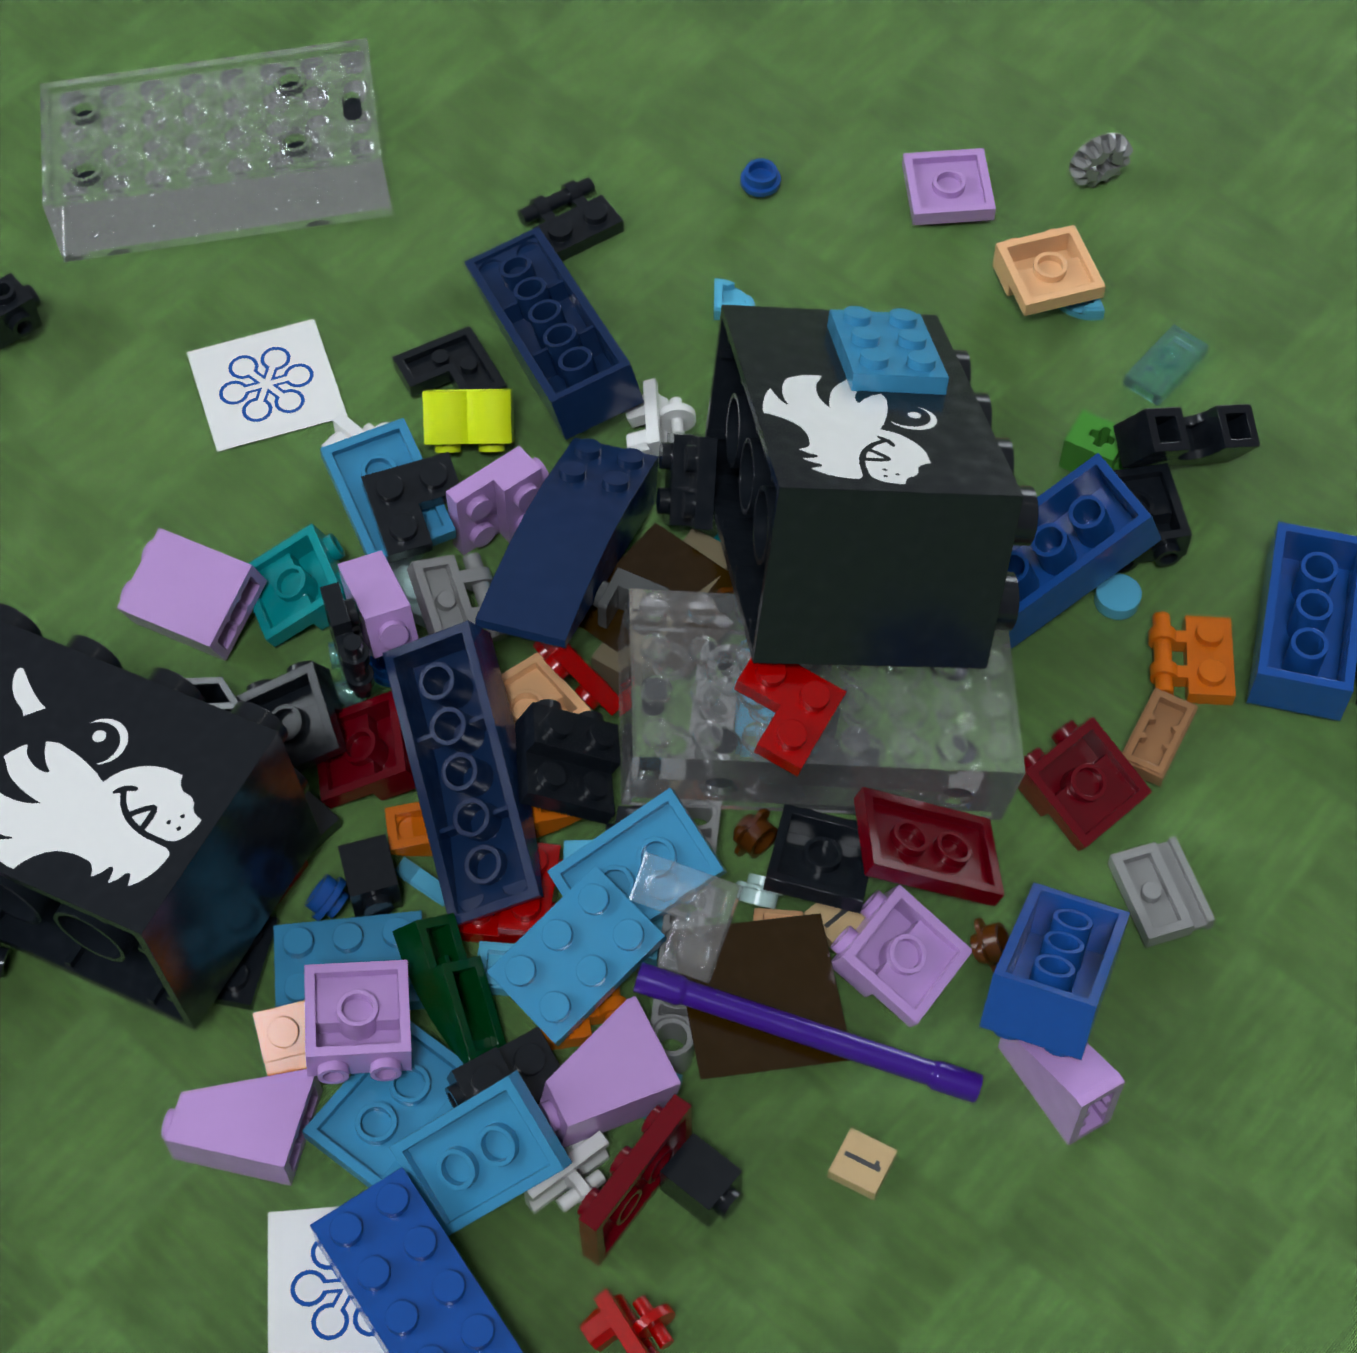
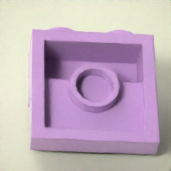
M518 446L446 491L448 513L456 529V538L452 539L453 545L463 556L476 547L487 545L498 533L510 543L529 505L549 475L542 461L537 457L531 458Z
M899 884L884 894L877 890L865 901L860 912L865 917L856 930L848 926L832 943L830 948L837 954L831 960L833 969L865 998L873 994L908 1027H913L920 1022L972 953V949Z
M407 960L304 965L307 1076H317L318 1080L325 1084H339L348 1080L349 1074L370 1073L371 1078L374 1080L392 1081L399 1078L402 1071H412Z

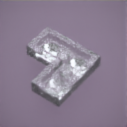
M646 852L629 900L676 917L659 966L710 983L743 886Z

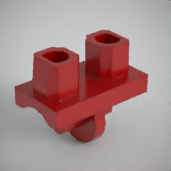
M605 1289L593 1298L598 1308L579 1326L594 1350L601 1352L619 1339L627 1353H660L650 1337L654 1338L661 1350L673 1344L674 1339L666 1326L673 1321L676 1314L670 1304H663L653 1308L646 1295H643L632 1303L640 1316L638 1319L623 1294L613 1296L609 1289Z

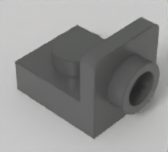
M617 568L610 583L603 581L596 593L593 606L598 608V625L607 629L617 610L621 609L634 620L640 622L650 621L661 626L669 611V588Z

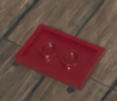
M862 787L856 794L854 805L865 876L994 907L1005 896L989 818L867 787Z
M676 1094L672 1096L664 1108L661 1105H657L649 1113L641 1128V1131L644 1133L633 1148L625 1146L619 1152L610 1167L609 1172L612 1176L601 1190L594 1187L585 1196L578 1208L577 1214L580 1216L578 1222L582 1255L599 1267L659 1189L660 1171L692 1135V1105Z

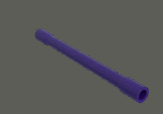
M645 962L641 963L633 992L673 1005H684L924 1084L933 1091L973 1104L980 1094L983 1083V1074L941 1060L933 1061L691 981L684 975Z

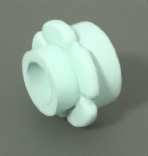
M749 873L747 882H736V885L740 886L737 901L775 910L778 896H783V894L763 890L766 876Z

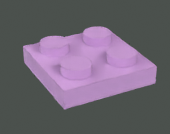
M984 148L903 153L902 168L913 225L995 219L996 206Z

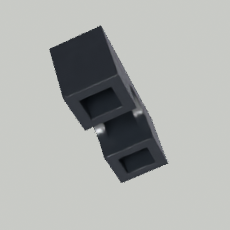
M1251 404L1216 405L1204 412L1183 417L1181 407L1145 408L1113 426L1122 468H1135L1168 463L1169 466L1227 463L1260 447Z

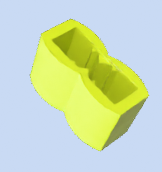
M439 389L422 391L424 445H435L436 453L461 452V444H478V452L505 451V444L515 441L513 389Z

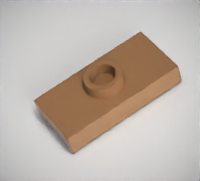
M1158 688L1154 689L1122 752L1142 779L1161 787L1197 714L1199 706Z

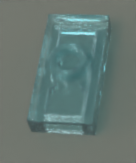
M1173 324L1125 374L1123 385L1159 406L1207 355L1209 345Z

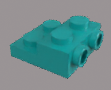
M312 523L249 562L267 580L253 611L265 640L274 647L311 624H314L320 630L329 626L320 587L338 582L343 598L346 600L337 565L340 563L339 560L345 557V551L332 533L325 535Z

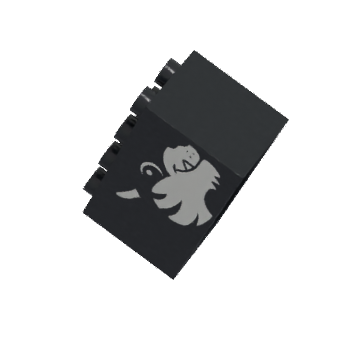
M722 305L705 435L718 438L713 515L753 663L987 669L995 630L1011 631L1017 621L1019 585L1015 573L1009 572L1008 567L1013 546H1030L1035 538L1038 524V500L1033 486L1018 485L1014 477V450L1011 440L1007 437H995L991 429L992 406L989 395L986 392H974L970 385L971 363L968 352L966 350L953 349L937 315L921 314L949 376L946 395L851 391L827 328L829 310Z
M0 603V942L196 1030L322 837L305 797L310 788L309 783L293 767L284 746V742L288 737L285 725L274 714L252 702L239 701L231 712L206 703L201 692L189 680L172 670L157 667L153 669L147 679L122 669L120 661L109 649L89 637L74 635L66 646L44 638L37 625L26 615L9 605Z

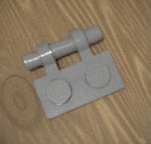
M475 552L464 556L462 560L466 570L460 571L454 554L412 561L407 571L428 635L467 620L475 624V618L493 579L490 568L484 567L480 553ZM466 589L474 592L478 607L472 608ZM486 629V631L491 633L493 642L501 641L507 637V634Z

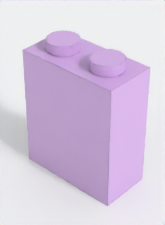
M158 528L153 540H150L144 547L141 563L132 580H129L123 587L117 609L137 625L226 661L267 580L249 563Z

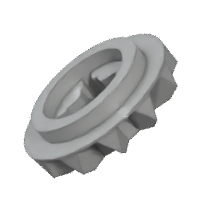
M1107 133L1089 140L1072 157L1069 164L1070 175L1079 186L1087 184L1090 188L1096 186L1100 181L1107 183L1113 175H1120V168L1127 166L1131 162L1129 156L1134 151L1128 138L1120 133Z

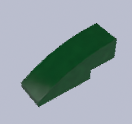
M454 913L416 920L392 931L401 959L408 961V976L417 996L441 1036L463 1064L496 1046L499 1048L505 1045L506 1041L481 957L479 955L467 958Z

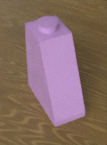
M382 550L337 564L346 599L353 598L364 643L367 644L370 655L374 659L383 656V652L418 639L411 605Z
M636 996L626 999L545 1082L538 1106L563 1148L588 1139L598 1131L604 1133L648 1116L657 1105H661L664 1108L672 1096L678 1093L681 1082Z
M1000 1037L998 1048L1068 1146L1111 1120L1125 1080L1088 1043L1082 1060L1070 1056H1055L1042 1047L1021 1040H1007Z
M307 1069L184 1091L180 1094L176 1108H170L167 1111L162 1124L161 1136L172 1158L175 1160L292 1186L306 1143L302 1130L314 1118L323 1090L317 1076H307Z

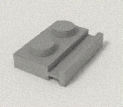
M1176 836L1170 837L1168 841L1160 844L1152 842L1110 855L1107 864L1146 948L1191 935L1193 931L1201 928L1207 930L1213 927L1216 919Z

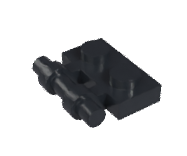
M590 177L578 182L571 180L562 184L560 191L547 197L539 195L531 199L528 206L517 211L518 218L524 226L535 220L538 221L539 225L532 229L539 226L562 262L624 232V220L603 195L589 201L585 198V196L594 193L596 190ZM567 205L571 208V210L558 216L553 213Z
M338 582L322 586L320 591L327 621L346 683L355 696L361 699L367 698L372 694L375 675L373 668L369 665L371 661L370 652L367 644L364 643L353 598L344 600Z

